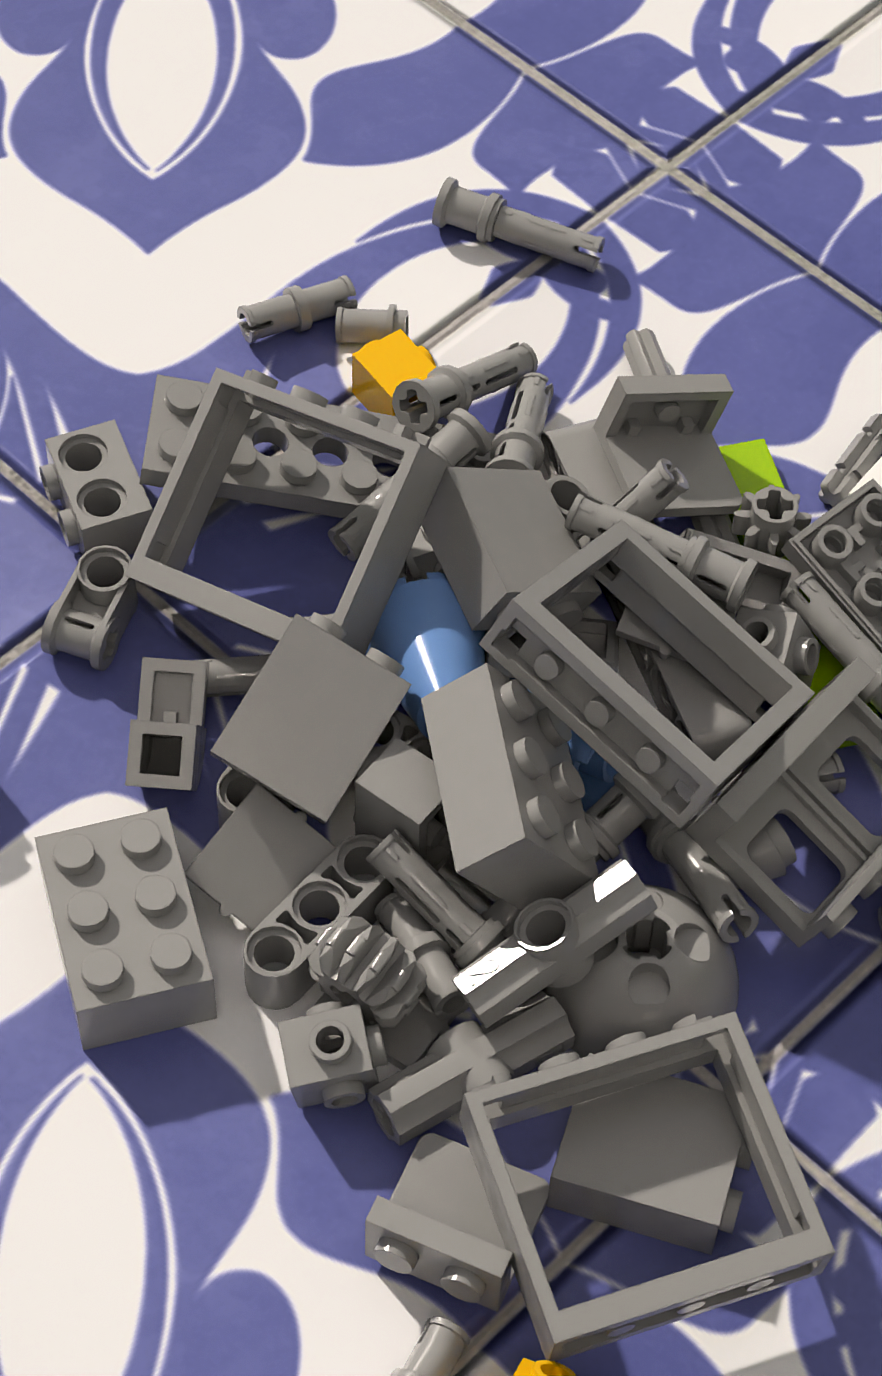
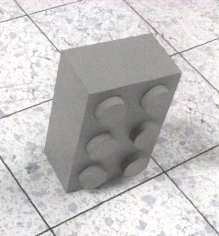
M488 663L422 697L421 703L456 873L521 911L528 904L538 899L551 897L563 900L597 876L598 870L595 856L598 855L599 847L592 829L586 823L581 798L585 795V788L580 774L572 764L567 743L572 737L571 729L517 679H510Z
M167 807L34 837L42 880L83 1050L217 1018L214 979Z

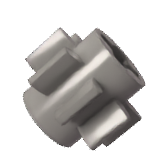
M769 485V487L759 490L755 495L747 491L743 494L741 509L734 512L731 533L745 535L743 546L782 558L785 556L781 551L782 547L789 539L810 525L812 516L808 513L798 512L801 497L798 493L793 495L784 488Z

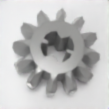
M340 916L331 928L327 927L315 942L317 947L308 957L310 964L308 970L311 978L319 983L322 992L330 995L335 1001L345 1002L347 1006L360 1003L368 1024L374 1025L379 1023L381 1028H395L403 1017H408L420 1001L418 997L426 987L425 980L427 974L424 967L416 961L415 954L401 945L397 937H392L386 933L379 924L371 925L363 917Z

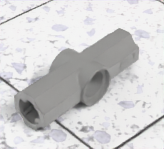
M620 859L563 900L550 897L538 899L528 904L519 913L514 923L513 935L451 977V980L480 1023L487 1029L545 987L565 988L580 982L590 972L596 951L658 907L638 874L626 860Z
M541 991L487 1029L473 1020L452 1027L433 1043L426 1057L369 1088L367 1100L372 1107L377 1123L389 1140L392 1139L398 1146H401L460 1112L464 1094L471 1092L470 1089L491 1083L492 1075L508 1073L512 1079L521 1077L540 1066L546 1060L573 1047L575 1033L570 1026L567 1013L557 999Z

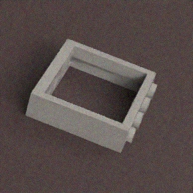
M216 367L125 576L279 642L293 618L182 572L252 412L255 409L400 464L331 620L347 631L348 634L343 642L365 655L449 462L428 448L432 438L415 432L406 425L396 423L393 432H389L377 427L379 418L357 407L344 404L341 413L326 408L329 400L303 387L294 385L289 395L276 390L277 380L254 369L252 371L246 370L244 376L241 377Z
M622 519L515 596L479 643L486 652L680 830L788 725L815 694L814 691ZM610 560L621 569L616 576L604 566ZM593 575L755 723L713 761L547 609ZM517 631L526 639V642L520 649L508 639ZM765 701L772 705L767 712L760 707ZM679 780L694 792L689 798L690 801L688 803L672 789Z
M736 1011L714 1018L708 1016L698 1020L695 1014H692L676 1022L671 1031L648 1038L644 1032L629 1033L611 1041L605 1047L606 1051L580 1058L576 1052L560 1054L543 1062L538 1067L537 1072L514 1079L508 1073L492 1075L491 1083L470 1089L471 1092L464 1094L459 1121L505 1248L513 1252L512 1268L546 1360L555 1362L822 1274L835 1253L834 1247ZM712 1062L777 1219L783 1238L559 1310L493 1130Z

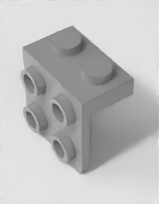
M725 374L618 376L593 428L623 494L654 468L661 458H665L672 463L669 472L677 467L689 483V489L685 493L680 494L655 518L734 514L742 504L743 497L712 435L719 418L734 392Z
M435 1133L423 1135L418 1140L390 1200L377 1195L365 1220V1255L377 1260L392 1271L410 1274L443 1288L450 1295L460 1300L478 1303L498 1312L515 1275L512 1268L513 1252L505 1248L470 1148ZM505 1163L532 1236L548 1202L549 1184L545 1179Z

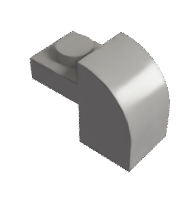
M142 657L137 720H130L126 786L186 791L197 790L201 778L207 732L204 725L209 675L208 662Z

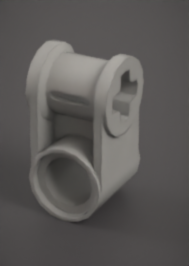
M102 545L94 547L82 555L60 598L53 604L45 619L41 634V649L43 652L56 655L59 651L89 660L91 667L100 671H105L109 667L118 650L121 637L138 606L135 580L125 576L131 558L124 550L116 546ZM114 584L110 587H102L103 585Z

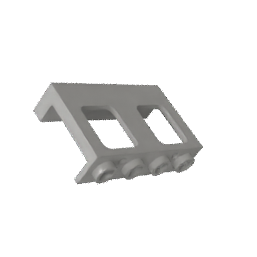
M859 656L827 683L685 830L798 948L820 932L828 939L834 937L858 913V910L851 904L854 898L859 894L863 899H866L882 885V835L876 836L871 834L827 790L818 778L819 768L844 741L848 740L855 742L882 769V720L858 696L877 674ZM781 813L788 816L840 871L841 879L839 883L812 913L800 910L748 855L747 846L749 842L776 814Z

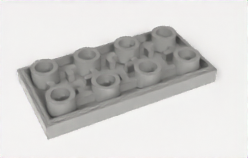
M872 478L789 539L781 551L801 574L807 571L813 573L819 584L882 653V488Z

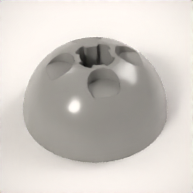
M644 884L651 893L658 908L596 951L590 972L580 982L570 987L553 988L547 986L541 990L550 997L554 996L567 1013L568 1021L575 1033L574 1046L571 1047L572 1050L580 1056L586 1057L589 1053L596 1054L606 1051L605 1047L611 1041L629 1033L644 1032L648 1038L671 1031L676 1022L692 1014H695L698 1020L708 1016L714 1018L736 1011L739 997V974L734 951L730 943L720 938L715 926L695 901L674 890Z

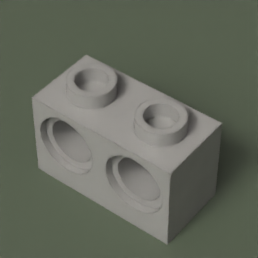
M115 419L45 439L48 464L39 466V471L48 500L51 502L59 499L63 510L57 512L66 545L68 547L78 545L82 555L86 551L102 545L116 546L124 550L128 555L135 553L152 515L153 508L143 485L139 484V475Z

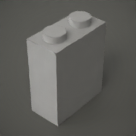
M447 467L422 522L424 532L472 631L489 630L515 596L580 550L571 530L564 527L566 520L540 470ZM594 576L589 577L547 609L568 629L582 620L583 611L602 593Z
M313 612L310 619L307 620L296 613L214 744L210 755L253 782L260 784L266 790L303 811L321 824H325L412 684L400 677L405 668L388 655L371 647L365 656L344 643L343 640L348 634L347 631L330 619Z
M666 1076L573 1105L551 1173L547 1207L712 1255L718 1230L733 1233L743 1192L730 1188L735 1167L749 1170L752 1161L725 1092L676 1077Z

